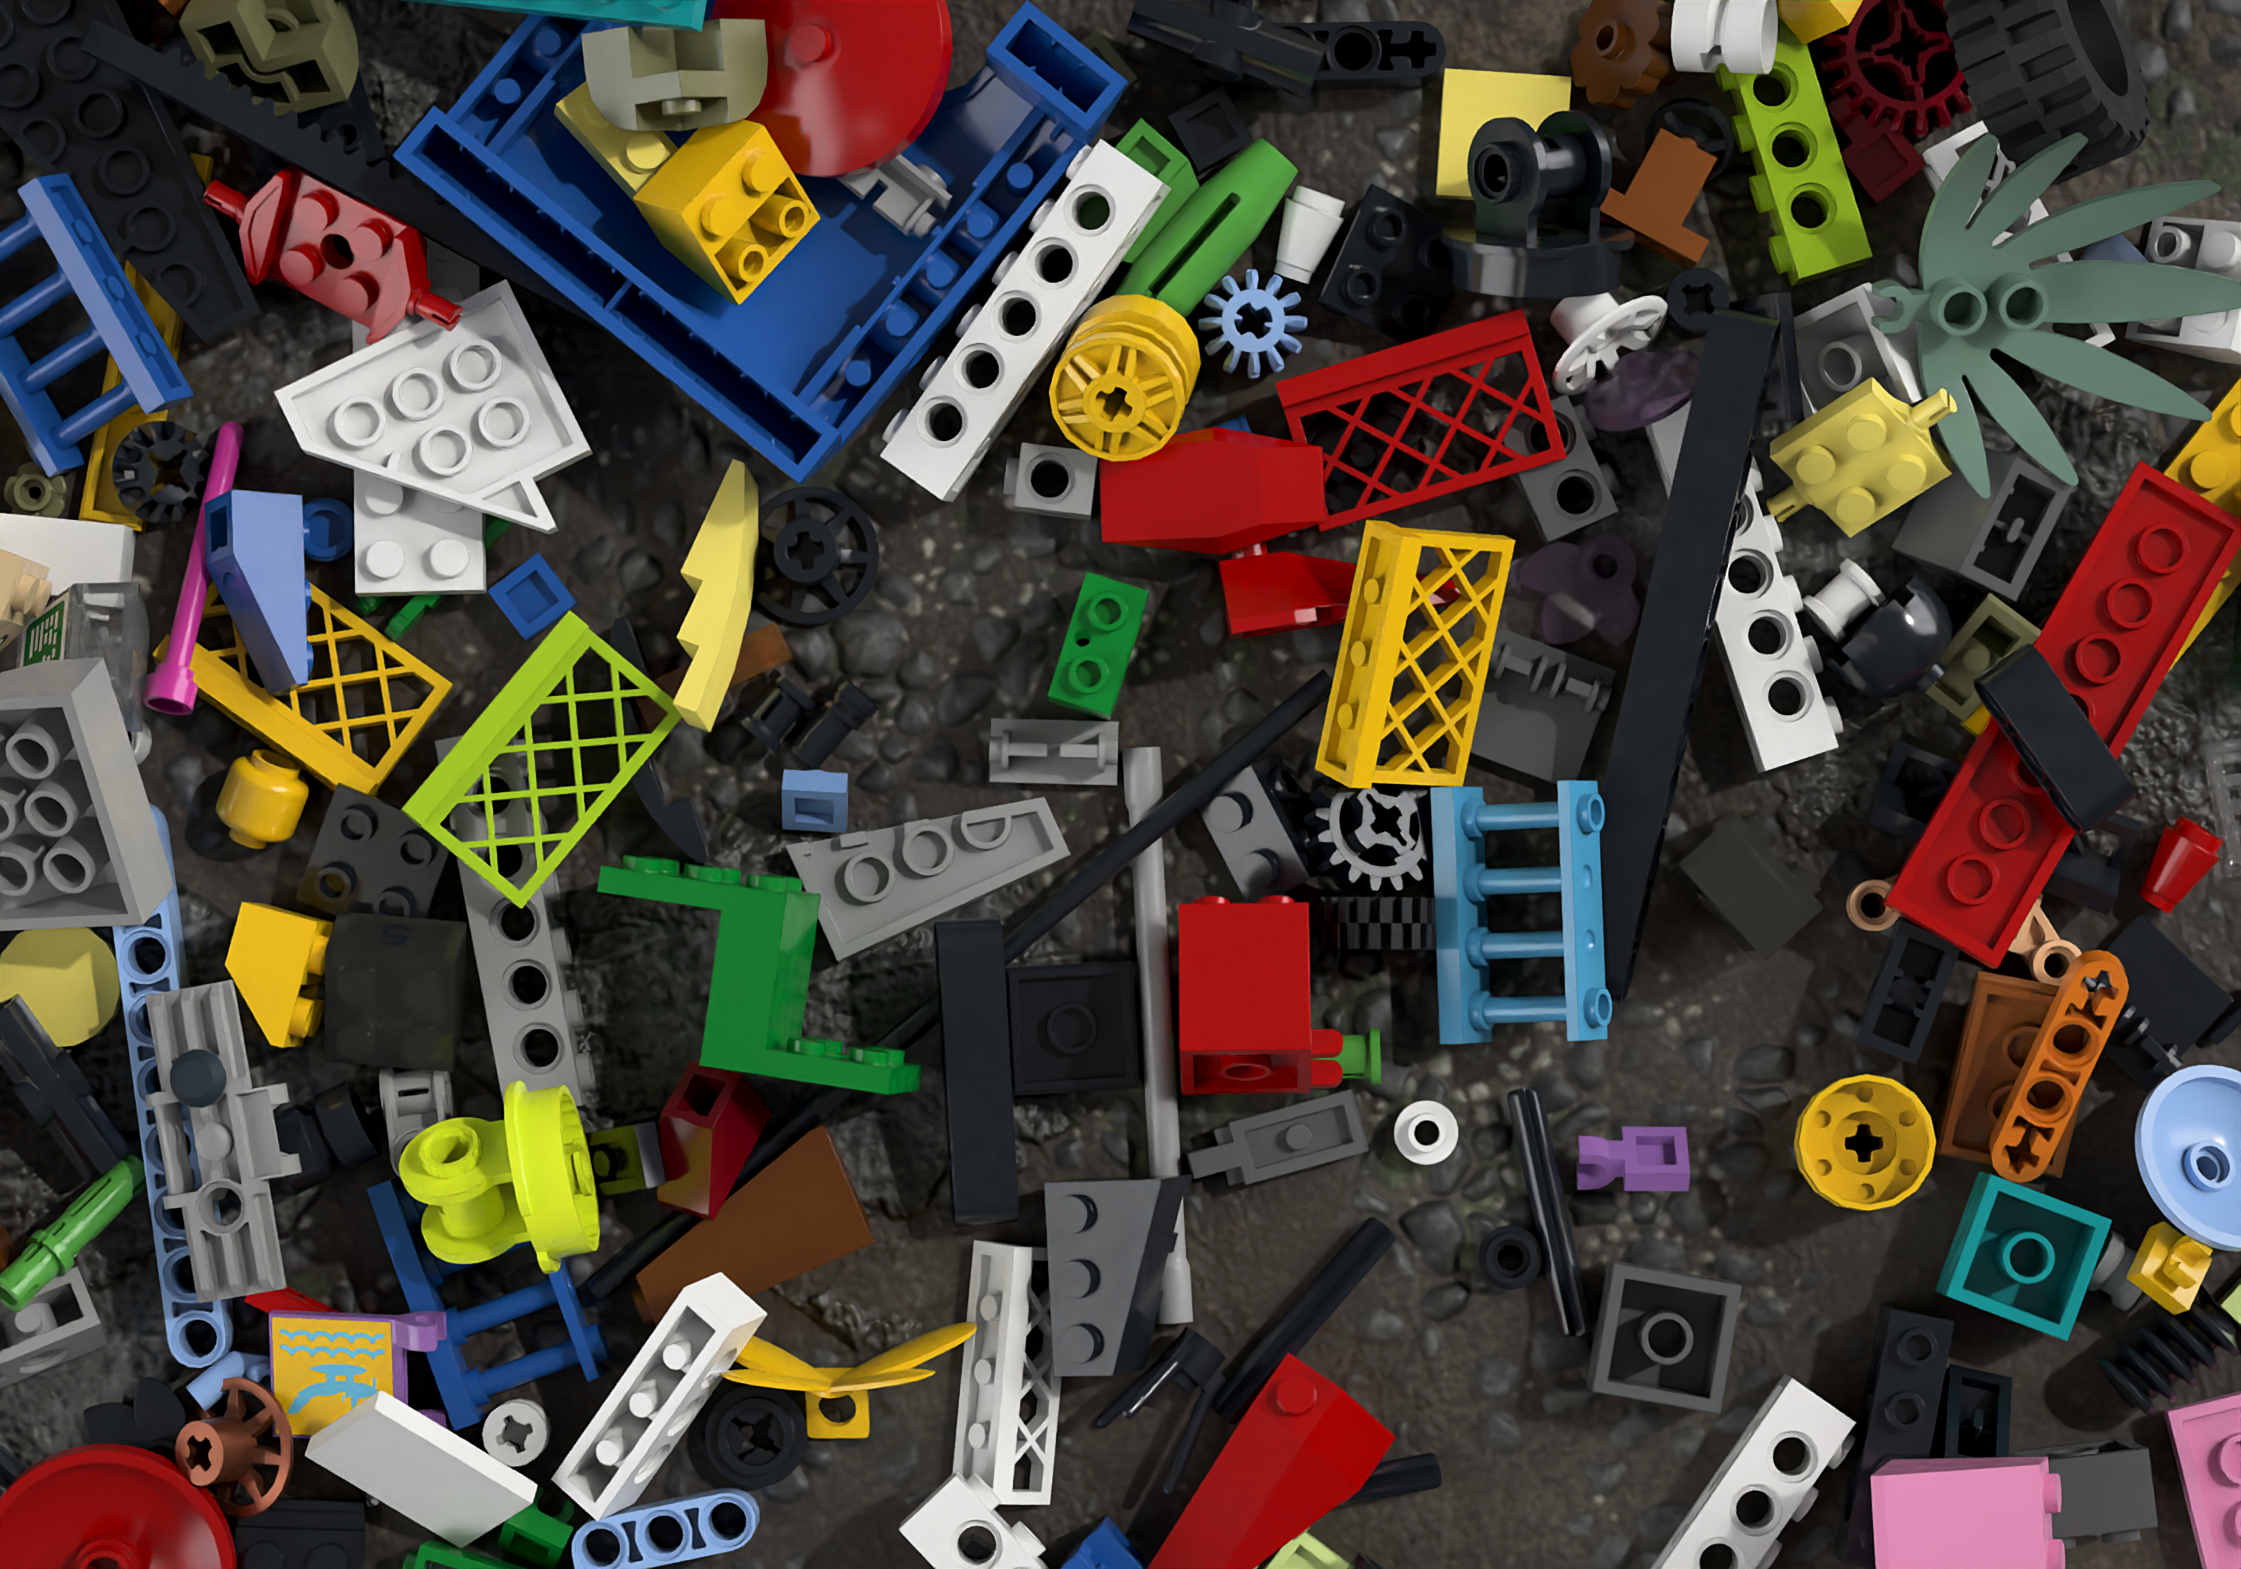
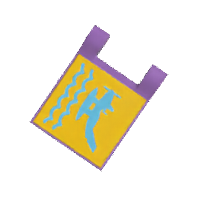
M272 1310L269 1313L271 1393L280 1402L288 1418L293 1438H311L380 1390L408 1406L407 1349L422 1352L435 1351L438 1348L437 1340H445L447 1337L446 1312L419 1311L402 1315ZM425 1409L417 1411L449 1430V1416L446 1410ZM273 1421V1437H280L276 1423Z

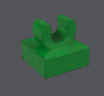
M537 1486L533 1503L505 1520L497 1546L545 1569H557L574 1527L569 1526L574 1513V1503L567 1500L563 1505L561 1513L555 1517H550L538 1509L544 1489Z

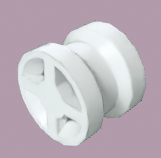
M518 1398L506 1401L490 1413L484 1423L482 1436L484 1447L490 1456L505 1465L515 1467L528 1464L544 1451L549 1444L552 1429L550 1418L543 1407L532 1400ZM508 1440H511V1441L514 1442V1443H518L519 1446H520V1448H521V1450L519 1449V1447H518L517 1444H513V1443H511V1442L508 1441Z

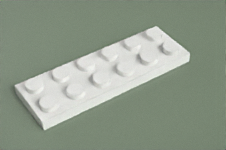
M459 213L460 216L466 217L464 214ZM424 237L428 243L427 279L432 282L430 292L456 304L482 291L481 267ZM418 314L415 316L410 315L388 336L425 318ZM352 319L353 353L370 346L365 343L370 328ZM354 470L356 595L358 597L485 594V513Z

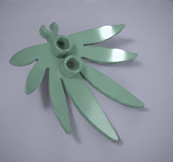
M2074 133L2032 156L2010 173L1987 196L1972 217L1971 215L1982 195L1993 165L1999 142L1998 138L1991 134L1982 136L1953 166L1932 201L1923 227L1919 250V288L1906 289L1900 283L1888 279L1873 283L1872 293L1879 298L1895 297L1896 306L1889 315L1871 317V325L1881 332L1892 334L1904 330L1912 321H1918V364L1925 399L1938 392L1941 388L1947 390V395L1950 394L1953 397L1957 406V412L1937 422L1935 427L1955 465L1979 496L1984 499L1990 497L1989 475L1980 427L1971 399L1962 381L1963 375L1984 408L2013 441L2037 462L2069 485L2076 486L2078 484V476L2042 415L2012 378L1990 358V351L1995 348L2051 378L2109 400L2182 418L2205 422L2212 419V413L2207 407L2142 366L2096 345L2066 335L2036 329V327L2042 322H2135L2240 309L2241 281L2190 268L2139 261L2084 260L2030 267L2029 264L2033 261L2101 241L2155 220L2218 193L2221 190L2220 185L2212 180L2178 181L2141 186L2106 194L2046 216L2011 235L1998 245L1992 246L1993 241L2016 221L2085 146L2088 138L2081 133Z

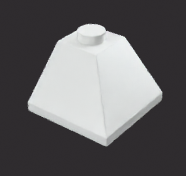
M1869 282L1793 318L1805 419L1870 377H1873L1893 398L1911 407L1926 400L1918 364V321H1912L1907 328L1898 333L1889 334L1876 329L1871 325V317L1889 315L1895 309L1896 303L1890 298H1879L1872 293V284Z

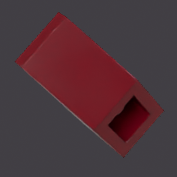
M690 1060L661 1113L659 1147L667 1184L657 1187V1201L663 1207L707 1220H715L772 1114L742 1074L725 1069L700 1066V1062Z

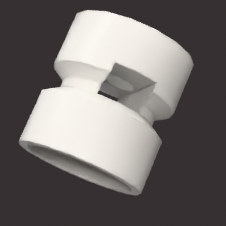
M1675 0L1671 28V51L1676 71L1715 73L1719 65L1725 63L1730 73L1768 75L1772 70L1777 46L1778 11L1776 0Z

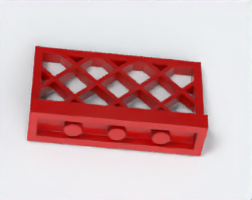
M1523 308L1275 383L1294 442L1308 444L1301 418L1328 411L1349 423L1332 456L1323 452L1324 461L1327 462L1324 469L1325 484L1335 467L1368 484L1355 508L1329 516L1326 506V522L1318 524L1320 532L1567 459ZM1522 352L1529 378L1517 400L1483 383L1496 359ZM1485 363L1477 379L1461 371ZM1451 374L1472 385L1455 419L1422 402L1433 379L1436 377ZM1423 382L1415 398L1399 390L1400 388ZM1532 387L1540 413L1524 405ZM1479 390L1513 407L1495 440L1462 423ZM1387 392L1411 404L1393 438L1360 420L1372 397ZM1361 400L1353 416L1337 408ZM1417 409L1451 426L1433 459L1400 442ZM1519 411L1544 424L1551 449L1523 456L1502 445ZM1356 427L1389 444L1372 477L1339 461ZM1457 430L1491 447L1479 471L1461 475L1440 463ZM1396 448L1429 465L1418 488L1403 494L1378 482ZM1498 451L1514 459L1489 467ZM1436 470L1453 478L1428 486ZM1374 489L1390 496L1389 498L1366 504Z

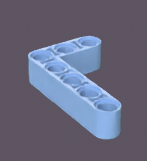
M724 1487L624 1508L598 1522L591 1517L576 1532L572 1541L574 1568L647 1569L733 1551L744 1546L755 1533L760 1521V1510L756 1500L747 1491L738 1487ZM723 1502H731L738 1505L746 1516L745 1529L736 1535L721 1533L712 1521V1512L716 1505ZM665 1515L675 1518L683 1529L681 1544L673 1548L658 1546L650 1535V1523L653 1518ZM595 1529L612 1531L620 1543L618 1557L611 1561H601L594 1558L587 1547V1537L590 1531Z

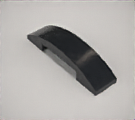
M627 615L615 619L609 646L648 679L652 680L653 677L633 619ZM607 663L608 692L612 691L610 665ZM619 673L620 690H630L629 687L634 685ZM621 698L624 736L645 734L633 698ZM608 699L612 728L616 737L613 699ZM643 742L625 743L627 761ZM651 754L630 779L640 799L665 834L681 850L698 863L703 864L714 860L694 799L686 798L671 804L668 803Z

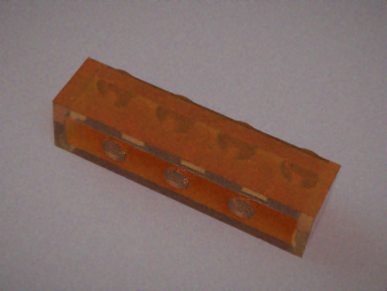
M776 622L743 637L735 670L726 693L772 671L774 668L777 669L795 660ZM692 662L652 680V682L672 699H675ZM634 697L648 727L654 728L658 726L668 714L649 697Z

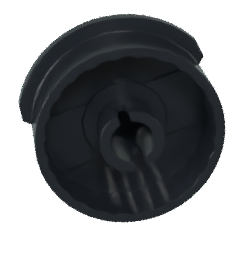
M1578 110L1558 111L1549 115L1540 124L1536 132L1528 123L1516 117L1494 118L1484 123L1472 140L1467 161L1469 187L1477 205L1476 226L1452 224L1446 225L1441 229V242L1453 248V284L1459 288L1483 294L1525 298L1583 297L1604 294L1620 287L1621 250L1631 249L1634 246L1635 235L1633 231L1627 228L1600 222V207L1607 197L1612 179V158L1608 141L1598 123L1588 114Z

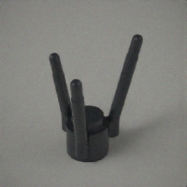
M1185 1327L1175 1342L1172 1341L1161 1357L1113 1401L1095 1422L1098 1428L1104 1429L1119 1414H1123L1125 1418L1131 1419L1168 1381L1188 1395H1191L1196 1387L1202 1389L1163 1485L1162 1491L1166 1496H1171L1175 1492L1212 1401L1227 1381L1217 1371L1226 1359L1225 1355L1211 1342L1188 1327Z

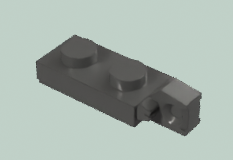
M1347 1089L1227 1122L1228 1126L1213 1130L1217 1145L1186 1153V1158L1193 1179L1225 1171L1228 1185L1241 1182L1247 1185L1369 1151L1353 1091L1352 1089Z

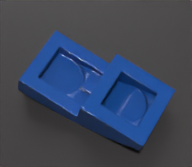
M1105 1515L1078 1543L1063 1562L1060 1569H1147L1149 1561L1113 1521Z

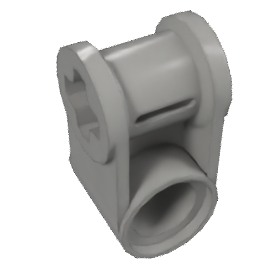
M445 1060L435 1061L433 1067L429 1069L394 1073L391 1067L380 1069V1098L384 1119L387 1124L390 1160L393 1170L400 1178L399 1162L409 1142L426 1128L452 1119V1089ZM429 1089L427 1094L403 1096L407 1091Z

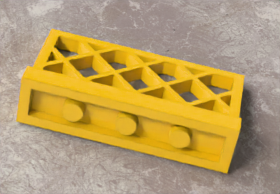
M1366 520L1318 750L1316 770L1349 788L1371 789L1372 783L1463 787L1515 540L1503 535L1401 528L1386 521ZM1422 546L1433 547L1442 563L1419 583L1416 578V572ZM1449 548H1453V549H1457V550H1455V551L1452 553ZM1479 551H1491L1486 574L1471 586L1461 568ZM1451 577L1461 596L1444 612L1438 615L1428 597ZM1419 607L1429 625L1406 645L1403 641V634L1407 616ZM1471 611L1476 619L1473 636L1458 648L1448 630L1466 613ZM1438 640L1448 658L1425 678L1415 659ZM1406 669L1416 687L1392 707L1389 701L1394 678ZM1455 673H1458L1463 681L1460 697L1445 710L1434 692ZM1425 701L1435 719L1412 739L1402 721ZM1393 731L1402 749L1384 766L1376 765L1381 740ZM1445 734L1450 743L1444 769L1429 768L1422 753Z
M214 581L208 587L200 624L204 618L229 614L225 604L214 606L221 597ZM311 583V603L323 610L326 633L307 636V641L312 646L328 644L333 677L310 680L308 685L284 694H290L292 710L277 700L275 696L269 695L266 688H260L249 680L245 656L250 655L243 645L234 622L233 629L236 647L208 651L195 642L189 669L195 673L193 682L198 685L197 696L276 752L296 761L303 771L333 792H335L336 786L340 782L376 797L381 784L454 688L453 684ZM331 617L349 630L333 632ZM168 634L152 654L156 665L164 663L170 639ZM364 639L375 647L378 670L340 676L336 642ZM383 654L401 667L385 669ZM238 658L240 673L222 660ZM414 675L433 688V691L419 709L392 713L387 679ZM380 680L385 714L347 720L342 686ZM335 687L340 721L313 725L301 717L297 693ZM409 721L396 739L394 723ZM387 724L391 747L377 766L373 768L352 752L349 730ZM342 731L344 746L325 733Z

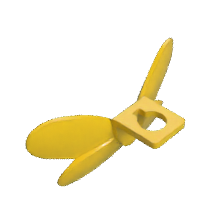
M962 1322L933 1330L902 1343L853 1368H814L785 1350L752 1335L735 1360V1362L749 1369L722 1371L719 1374L728 1380L753 1386L805 1391L807 1433L810 1438H866L870 1432L868 1389L913 1383L935 1374L936 1371L915 1369L913 1367L956 1347L970 1338L976 1332L977 1324L974 1322ZM849 1395L855 1402L856 1413L848 1421L840 1423L832 1422L825 1418L819 1407L822 1397L838 1398Z

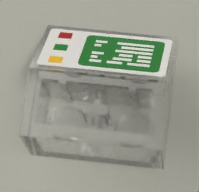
M139 582L74 583L49 601L39 618L31 616L27 628L19 634L16 668L42 661L104 657L127 732H142L144 704L141 700L147 675L150 624Z

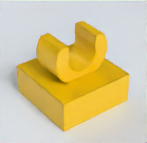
M2164 1221L2149 1227L2126 1279L2170 1313L2176 1315L2190 1309L2212 1261L2210 1255L2213 1250L2188 1235H2181Z

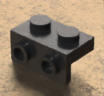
M1273 754L1241 770L1197 807L1247 903H1257L1260 898L1266 896L1281 895L1323 873L1317 868L1321 860L1326 857L1323 850L1308 849L1306 845L1307 841L1318 835L1317 828L1304 823V816L1310 812L1301 796L1300 782L1293 770L1284 764L1279 754Z

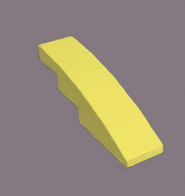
M735 459L730 464L680 571L696 596L676 638L693 661L673 701V705L687 724L707 732H711L735 670L751 607L758 554V485L745 463Z

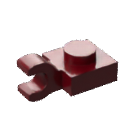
M1845 91L1827 104L1826 108L1834 132L1848 144V146L1840 151L1847 175L1873 207L1924 168L1926 163L1903 134L1900 136L1891 135L1890 127L1892 120L1888 115L1881 119L1876 129L1868 128L1867 126L1870 124H1867V119L1861 110L1852 112L1848 108L1852 98Z

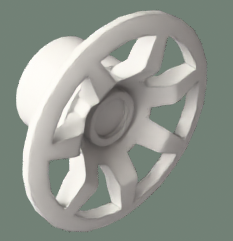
M1609 293L1564 298L1554 309L1550 318L1553 327L1570 346L1562 355L1553 372L1552 384L1554 389L1562 395L1567 394V396L1592 390L1602 383L1593 379L1597 361L1601 360L1604 369L1610 377L1619 371L1621 362L1616 349L1621 345L1636 350L1637 357L1641 355L1654 342L1668 317L1667 303L1661 297L1654 295L1643 296L1620 306ZM1573 375V377H1572L1570 383H1567V382H1566L1567 377H1570V376Z

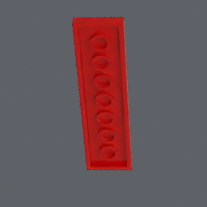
M2142 461L2137 462L2132 468L2039 629L2042 632L2032 644L2052 667L2116 760L2241 545V519ZM1991 715L1881 904L1953 944L1991 969L1998 968L2076 831L2067 824Z

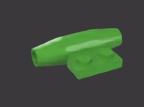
M1140 118L1117 144L1115 149L1172 189L1121 262L1132 264L1113 296L1143 295L1163 301L1184 318L1188 317L1257 239L1298 173L1297 168L1278 150L1260 137L1200 186L1189 159ZM1094 196L1083 203L1080 208L1079 219L1084 229H1098L1106 223L1110 213V207L1106 198Z

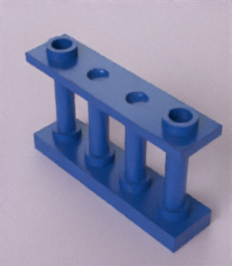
M68 173L36 177L19 188L17 191L27 206L26 215L0 232V263L39 237L45 238L59 262L57 272L0 309V393L26 437L25 445L29 455L36 464L45 470L48 477L79 470L87 465L88 462L78 447L77 442L132 406L138 404L142 407L145 414H151L175 408L194 396ZM69 294H77L91 318L90 327L31 365L13 331ZM104 348L109 350L123 374L122 383L63 420L45 387Z
M399 1177L366 1188L411 1313L419 1311L446 1312V1339L437 1340L438 1348L435 1351L425 1353L454 1431L484 1419L486 1416L482 1406L489 1404V1396L578 1363H581L587 1382L600 1378L606 1373L602 1361L610 1359L606 1339L598 1323L588 1326L564 1257L561 1258L559 1270L548 1274L549 1279L458 1312L456 1307L446 1309L438 1285L446 1283V1275L479 1263H450L439 1259L428 1248H424L416 1225L421 1223L424 1211L429 1204L413 1198L405 1188H402ZM532 1242L517 1243L500 1255L530 1245ZM559 1303L572 1339L480 1372L478 1367L468 1369L460 1345L468 1343L467 1336Z

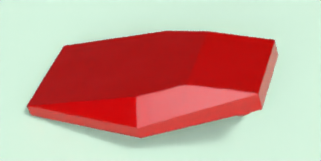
M1211 427L1172 435L1160 450L1139 460L1110 461L1099 457L1103 543L1225 555L1326 522L1323 448L1320 446L1221 427Z

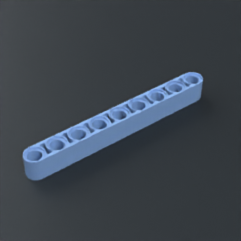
M149 803L175 886L143 925L112 926L168 1345L172 1355L178 1362L188 1367L201 1368L219 1361L231 1351L235 1343L236 1327L232 1298L198 1303L196 1290L186 1287L180 1279L179 1267L183 1259L190 1256L186 1230L184 1226L178 1224L173 1219L171 1209H164L162 1197L169 1196L156 1118L154 1107L147 1108L145 1095L157 1093L154 1087V1076L158 1070L152 1033L147 1028L145 1022L147 1012L145 996L190 988L169 827L161 810ZM151 937L159 940L166 952L162 968L152 974L145 972L139 966L137 960V950L140 944ZM179 1102L184 1132L191 1142L189 1161L194 1190L197 1191L203 1183L195 1147L190 1108L188 1105ZM219 1200L215 1201V1217L221 1222ZM196 1319L210 1323L215 1329L217 1343L214 1350L209 1354H201L195 1351L189 1344L187 1338L188 1329Z

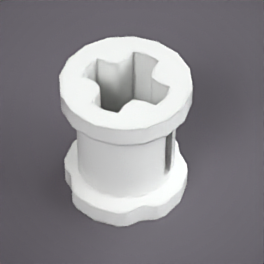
M1848 558L1839 565L1841 572L1814 597L1806 595L1802 599L1803 609L1807 615L1836 643L1845 638L1844 629L1871 604L1878 607L1886 599L1875 582L1856 563Z

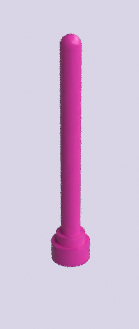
M234 421L224 423L219 429L164 663L156 665L155 673L147 675L143 691L142 703L153 710L166 714H191L198 691V685L193 682L195 673L189 668L211 579L206 566L204 503L232 489L244 439L242 426Z

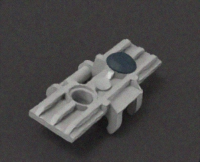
M234 980L146 995L162 1091L145 1095L147 1108L154 1107L169 1194V1196L162 1197L164 1209L182 1207L198 1303L285 1289L287 1285L268 1179L302 1172L299 1153L287 1154L281 1152L276 1132L273 1110L281 1103L290 1102L287 1084L282 1083L252 1089ZM179 1102L188 1105L190 1108L195 1147L203 1183L197 1191L194 1190ZM228 1189L233 1190L241 1201V1213L233 1224L222 1223L215 1217V1201L225 1199Z

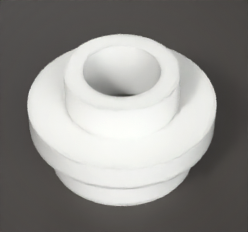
M1428 1100L1417 1101L1407 1106L1399 1114L1394 1126V1138L1400 1152L1409 1160L1424 1165L1435 1164L1444 1160L1454 1150L1458 1140V1126L1453 1114L1442 1104ZM1424 1120L1433 1121L1439 1131L1436 1141L1430 1145L1418 1143L1414 1135L1416 1126Z

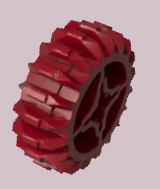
M1863 0L1850 24L1836 30L1840 34H1827L1819 40V48L1838 54L1837 57L1824 60L1819 66L1821 74L1832 75L1840 73L1842 78L1827 90L1830 98H1837L1845 91H1848L1853 98L1848 108L1852 112H1858L1861 107L1869 111L1870 114L1866 119L1867 124H1869L1867 127L1870 129H1876L1882 117L1888 115L1892 120L1890 129L1893 136H1900L1904 129L1905 120H1909L1914 137H1924L1928 131L1927 116L1940 130L1948 128L1952 121L1947 107L1955 113L1965 115L1972 105L1962 91L1968 93L1967 88L1969 87L1963 72L1959 71L1955 56L1953 72L1945 89L1930 98L1924 99L1922 86L1926 83V64L1939 60L1943 55L1956 54L1953 41L1949 39V35H1946L1945 31L1928 32L1922 29L1916 23L1913 10L1907 9L1906 6L1912 5L1926 10L1935 16L1947 30L1948 15L1943 10V0ZM1886 6L1888 20L1884 23L1886 29L1885 41L1871 44L1866 50L1856 51V36L1862 20L1875 10ZM1901 39L1909 41L1908 47L1914 44L1918 51L1925 50L1917 55L1910 63V66L1901 64L1903 57L1897 61L1893 54H1888ZM1865 70L1866 74L1878 72L1888 75L1894 81L1898 95H1903L1904 101L1893 99L1880 93L1866 80L1861 71Z

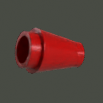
M2179 815L2172 827L2165 825L2143 880L2144 884L2137 894L2157 908L2171 914L2176 904H2179L2221 859L2216 853L2224 841L2190 819Z

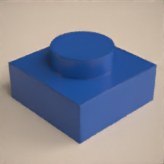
M539 552L488 590L491 597L528 643L564 617L569 610L571 611L579 605Z

